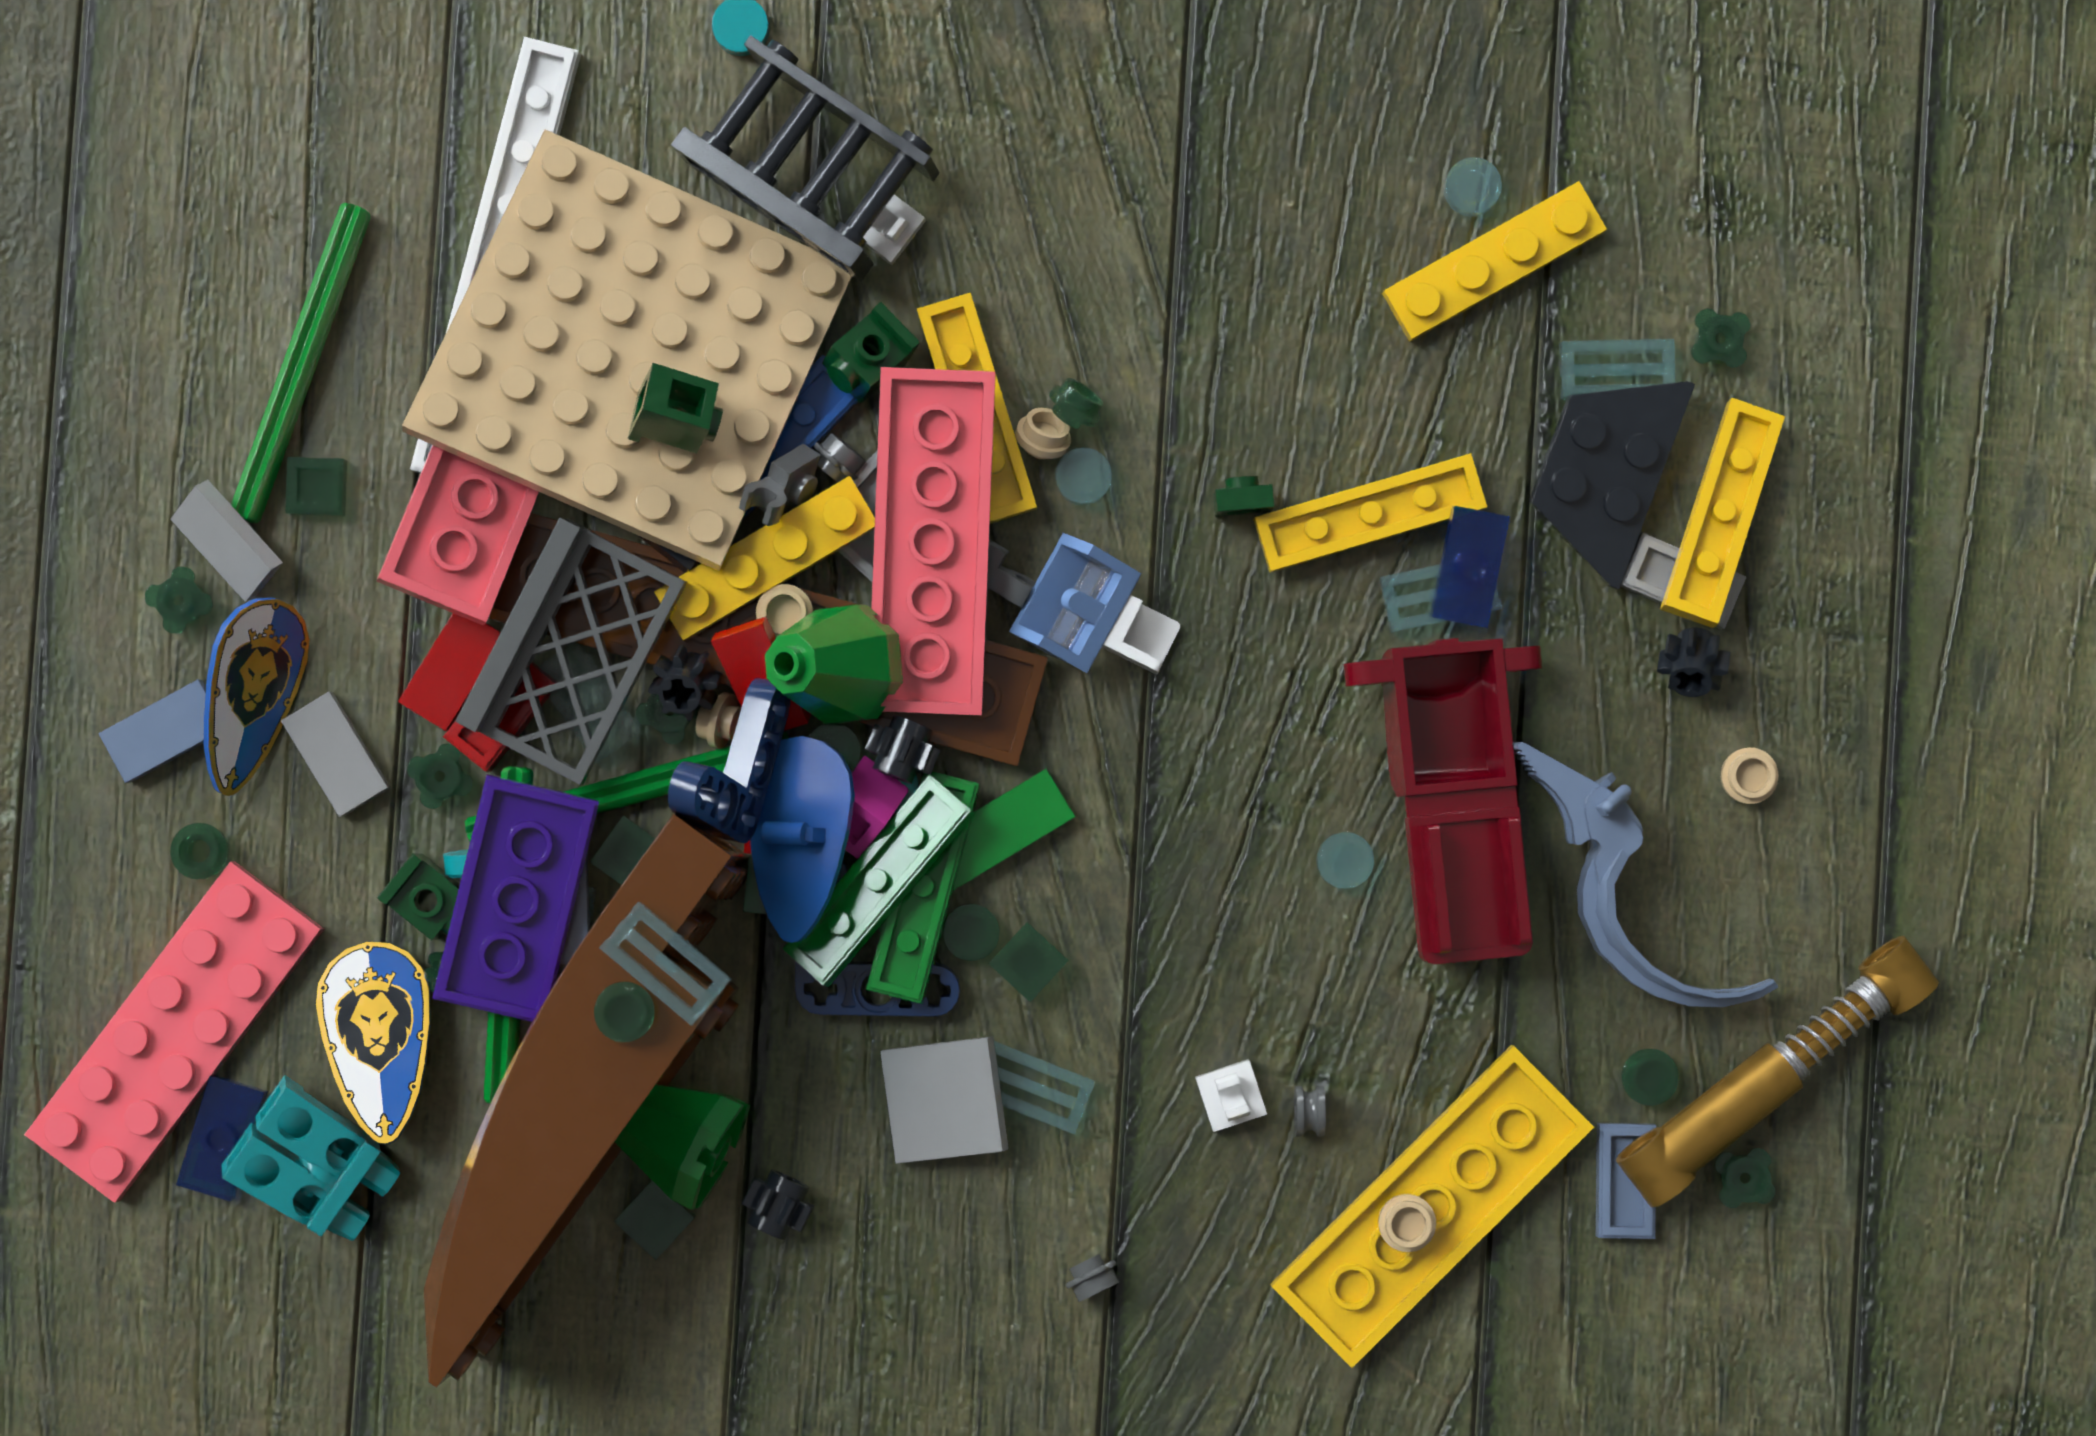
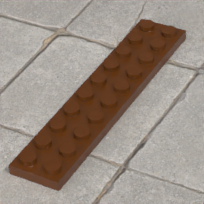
M530 513L488 619L506 623L558 520ZM591 530V532L677 577L684 574L682 570L652 546ZM591 546L581 566L588 588L617 579L610 555ZM695 561L693 568L700 565L701 563ZM622 562L626 576L639 572V570ZM650 576L628 583L638 614L659 607L660 601L654 591L666 584ZM574 579L567 595L579 591L576 579ZM620 586L590 595L600 627L629 618ZM800 588L809 597L813 611L856 604ZM582 598L561 605L555 618L562 639L591 630ZM760 598L685 642L669 618L646 663L655 665L661 655L673 661L680 645H684L687 652L702 654L707 651L710 653L708 661L712 671H719L723 674L719 684L732 687L711 640L717 632L756 620V607ZM653 618L640 622L644 635ZM632 624L602 634L608 653L630 659L633 658L638 648V643ZM548 630L546 635L551 636L550 630ZM594 637L575 642L576 644L597 649ZM985 640L982 715L883 711L878 719L855 722L873 727L874 724L889 727L893 715L900 716L931 729L933 733L929 740L930 743L1018 767L1048 657Z

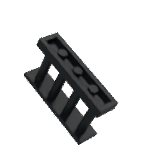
M750 35L744 45L754 60L760 64L756 72L711 133L705 131L700 138L686 127H683L671 146L686 163L862 282L874 265L863 249L867 243L863 237L913 168L934 182L940 172L929 156L933 149L920 137L908 130H905L902 136H899L795 66L799 59L777 41L771 40L766 46ZM780 78L803 93L804 97L757 162L749 161L744 168L729 157L733 152L729 146ZM825 108L849 126L801 193L794 191L791 197L788 198L773 188L777 183L774 176L816 117ZM869 138L894 156L845 224L839 222L833 229L818 218L822 212L819 205Z

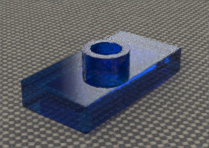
M1452 505L1430 617L1488 628L1510 516Z
M216 1075L209 1077L178 1176L177 1186L227 1201L235 1199L238 1187L222 1179V1163L250 1123L256 1125L255 1116L264 1105L268 1091Z

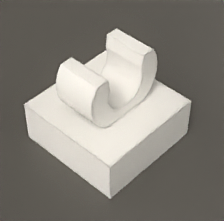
M893 195L863 237L867 241L865 246L893 265L926 222L925 217L896 195Z
M1249 1059L1195 1077L1213 1132L1267 1115Z

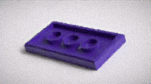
M489 774L486 775L432 999L533 1022L556 981L599 805L598 800Z

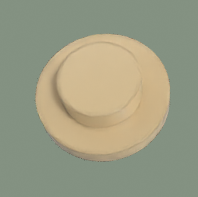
M1049 408L1032 409L1027 416L1020 419L1015 430V437L1020 446L1029 455L1038 459L1059 458L1067 453L1071 444L1069 422L1062 414Z
M780 584L762 594L757 603L756 618L759 619L767 616L777 638L778 635L813 612V606L809 597L800 588L789 584Z
M723 692L718 696L711 710L700 707L696 721V733L699 738L706 739L709 746L720 749L729 740H733L741 708L738 707L736 695Z
M1749 747L1736 750L1727 757L1722 765V786L1725 792L1737 802L1744 804L1762 802L1772 795L1778 784L1779 774L1777 765L1773 758L1761 749Z
M1401 1194L1388 1200L1382 1207L1378 1218V1227L1382 1238L1389 1246L1402 1252H1414L1425 1247L1433 1238L1436 1230V1217L1433 1209L1424 1199L1413 1194Z

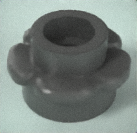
M831 433L822 445L818 442L814 444L815 449L821 454L818 466L837 482L845 479L846 476H850L852 480L858 478L855 474L865 464L866 460L837 435Z
M1100 1254L1070 1268L1069 1270L1074 1279L1066 1283V1288L1072 1287L1078 1302H1081L1119 1283L1113 1270V1266L1117 1265L1116 1261L1112 1260L1104 1264Z

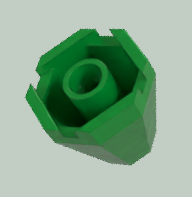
M855 604L814 610L778 635L765 654L767 679L783 695L825 724L878 719L886 707L881 706V704L888 695H894L903 683L899 634L888 624H881L874 617V615L878 614L868 605Z
M656 1084L618 1136L615 1143L671 1200L691 1210L702 1207L721 1179L729 1163L724 1161L729 1147L736 1148L742 1136L750 1104L728 1094Z

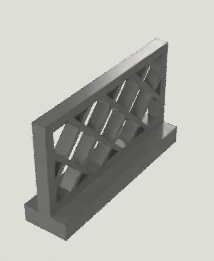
M559 518L455 722L474 732H481L571 781L583 785L678 602L687 581L591 532L590 529L572 520ZM591 546L610 555L617 579L588 588L581 566ZM622 562L639 570V572L626 576ZM650 576L669 586L657 609L641 614L637 613L628 583ZM574 579H576L579 591L567 595ZM620 586L629 618L600 627L590 595ZM582 598L591 630L562 639L555 616L562 604ZM653 618L644 635L640 622ZM632 624L638 648L632 659L612 665L602 634ZM548 630H550L553 642L541 645ZM594 637L603 668L574 677L564 646ZM555 649L565 681L536 689L529 667L535 655ZM627 668L618 685L614 672ZM606 675L612 699L606 710L586 716L576 684ZM522 681H524L527 693L515 696ZM567 687L577 719L548 728L538 696ZM530 700L539 729L538 732L517 737L499 727L510 705ZM601 719L592 736L588 723ZM580 726L586 749L577 767H574L557 758L550 735ZM541 738L545 751L528 742Z

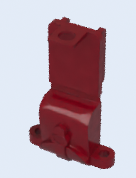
M1459 638L1434 640L1428 645L1390 648L1383 654L1381 660L1343 664L1346 687L1381 684L1383 687L1387 756L1391 786L1397 797L1405 796L1407 817L1405 818L1419 957L1428 964H1446L1527 954L1532 948L1533 938L1520 808L1517 803V778L1506 673L1543 669L1541 647L1503 648V638L1459 642Z

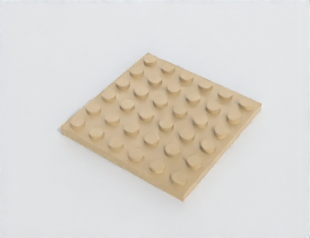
M544 129L402 424V432L719 571L746 511L739 509L744 488L748 483L761 480L852 276L804 244ZM652 363L719 383L715 406L723 408L721 423L714 441L704 439L697 454L641 437L639 443L628 439L637 394Z

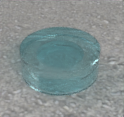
M1477 157L1465 158L1457 162L1447 174L1444 182V195L1447 203L1454 211L1464 216H1479L1489 211L1499 199L1502 190L1501 177L1496 167L1489 161Z
M1086 447L1076 448L1067 452L1060 459L1055 473L1056 485L1060 494L1067 501L1076 505H1091L1101 500L1108 492L1112 479L1111 467L1107 459L1100 452Z
M1341 832L1329 836L1322 842L1317 852L1316 865L1319 874L1328 884L1343 889L1354 888L1365 882L1370 876L1374 866V855L1370 845L1364 838L1355 833Z

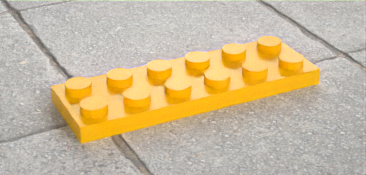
M1510 1045L1270 1285L1353 1368L1594 1126L1515 1046ZM1413 1194L1419 1196L1434 1211L1436 1217L1434 1236L1420 1250L1414 1252L1398 1251L1389 1246L1380 1234L1378 1227L1380 1211L1388 1200L1397 1195Z

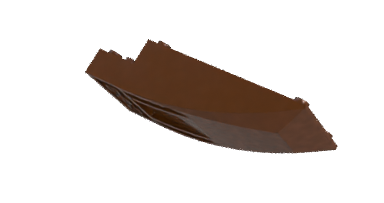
M676 814L671 816L603 910L555 982L518 1047L476 1135L450 1202L424 1286L428 1382L436 1388L450 1376L458 1381L479 1353L486 1357L505 1331V1328L498 1324V1321L622 1151L615 1141L654 1086L656 1084L669 1086L700 1041L704 1040L713 1028L720 1032L739 1006L737 1002L731 999L739 987L686 949L689 946H698L716 923L718 918L710 912L717 902L723 899L727 900L728 898L732 900L747 879V869L743 866L748 861L749 855L743 853L741 849L730 841L716 838Z

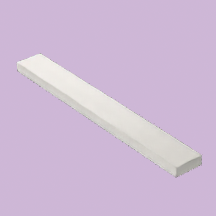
M524 37L447 331L544 129L560 136L581 57L579 50ZM418 439L410 470L421 473L432 444Z

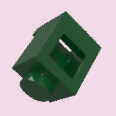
M880 302L872 309L870 314L831 346L822 364L827 368L828 375L835 386L845 393H851L861 404L880 388L881 367L903 368L910 360L920 341Z
M652 363L637 394L628 439L639 443L641 437L697 454L704 439L714 441L721 423L723 408L715 406L719 383Z
M413 853L378 895L377 899L391 907L431 941L439 940L443 934L448 935L460 884L453 878L445 875V871L424 854ZM427 889L434 892L437 897L435 908L429 912L422 910L418 904L419 895Z

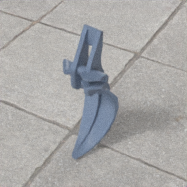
M1513 742L1514 755H1517V760H1521L1520 764L1524 766L1525 771H1528V776L1544 788L1556 803L1563 819L1566 842L1568 844L1581 845L1588 840L1590 843V850L1586 855L1577 886L1578 915L1594 950L1630 984L1652 996L1686 1006L1726 1007L1759 999L1778 988L1774 979L1769 978L1753 985L1731 989H1702L1680 983L1652 966L1628 941L1616 918L1615 883L1627 859L1641 846L1643 841L1641 822L1626 802L1632 793L1631 787L1626 784L1621 785L1615 792H1612L1607 787L1616 780L1613 772L1593 781L1526 743Z

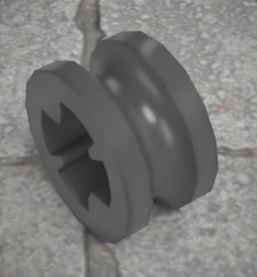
M1295 1086V1136L1303 1137L1306 1131H1314L1317 1137H1324L1326 1127L1324 1086H1316L1312 1092L1304 1091L1302 1086Z

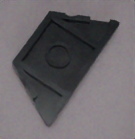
M1684 381L1567 396L1529 502L1561 533L1565 541L1593 567L1608 586L1619 589L1695 387L1694 383Z

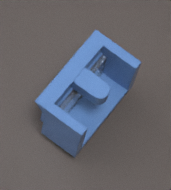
M1063 533L1009 632L1043 652L1088 673L1142 573L1095 545Z

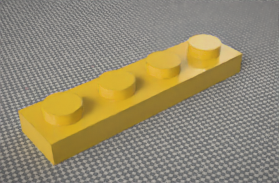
M1578 181L1385 289L1382 295L1407 339L1411 342L1602 235L1607 228L1582 184Z
M971 292L917 308L935 369L995 372ZM997 376L995 379L990 524L1037 509Z
M1733 397L1727 402L1660 610L1711 628L1719 624L1785 416Z
M1470 453L1254 517L1253 520L1269 573L1478 512L1486 509L1487 504L1473 457Z
M850 476L846 477L782 515L781 520L777 524L765 525L730 546L719 571L701 563L679 576V578L687 581V584L669 618L682 640L685 642L760 598L767 590L787 582L875 529V517ZM667 585L654 591L660 603L669 588Z

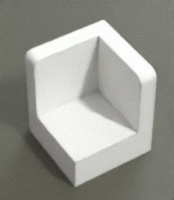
M1130 595L1101 648L1157 675L1180 629V624L1143 605L1142 600Z

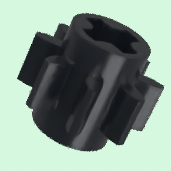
M1687 628L1682 630L1677 636L1673 634L1667 635L1665 649L1660 650L1657 672L1670 674L1668 683L1670 690L1673 689L1678 694L1686 697H1700L1707 694L1711 689L1717 691L1721 689L1722 676L1729 672L1731 652L1718 650L1719 635H1714L1703 628Z
M680 645L673 661L662 655L658 658L653 667L658 677L654 678L648 692L659 695L663 705L662 713L666 714L671 711L677 714H684L687 721H690L698 705L707 710L713 708L718 698L713 689L718 687L723 674L719 671H712L708 661L710 653L707 651L702 654L687 652L686 647Z
M893 715L889 727L874 724L865 747L871 754L877 756L872 769L908 784H912L916 772L931 775L941 751L928 744L933 731L921 724Z
M771 1169L766 1181L754 1177L741 1203L752 1209L746 1222L756 1229L782 1240H785L790 1228L802 1233L815 1206L804 1201L810 1187L787 1174Z

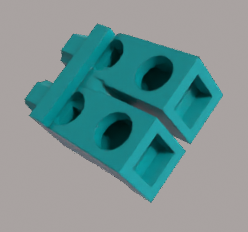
M284 1075L255 1116L256 1125L250 1123L222 1163V1179L295 1221L307 1225L308 1229L319 1236H322L327 1229L336 1235L353 1241L365 1226L370 1214L369 1210L349 1199L350 1195L360 1182L383 1197L399 1177L400 1169L380 1150L379 1143L374 1141L364 1130L309 1095L301 1085Z

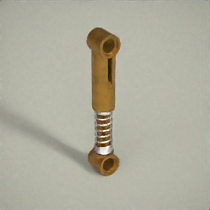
M1905 936L1892 939L1871 953L1858 968L1861 972L1860 979H1857L1856 982H1853V985L1851 984L1845 989V996H1835L1833 1006H1823L1819 1017L1811 1015L1809 1025H1799L1795 1036L1787 1034L1785 1036V1043L1779 1041L1774 1047L1768 1043L1765 1044L1667 1123L1641 1135L1618 1155L1616 1162L1651 1208L1660 1206L1681 1193L1695 1179L1698 1170L1803 1088L1801 1080L1810 1075L1809 1068L1815 1063L1821 1066L1822 1061L1820 1059L1826 1054L1834 1056L1833 1049L1839 1044L1845 1047V1039L1850 1035L1858 1037L1857 1030L1863 1025L1869 1028V1020H1880L1887 1012H1891L1893 1015L1906 1012L1927 998L1938 987L1939 981Z

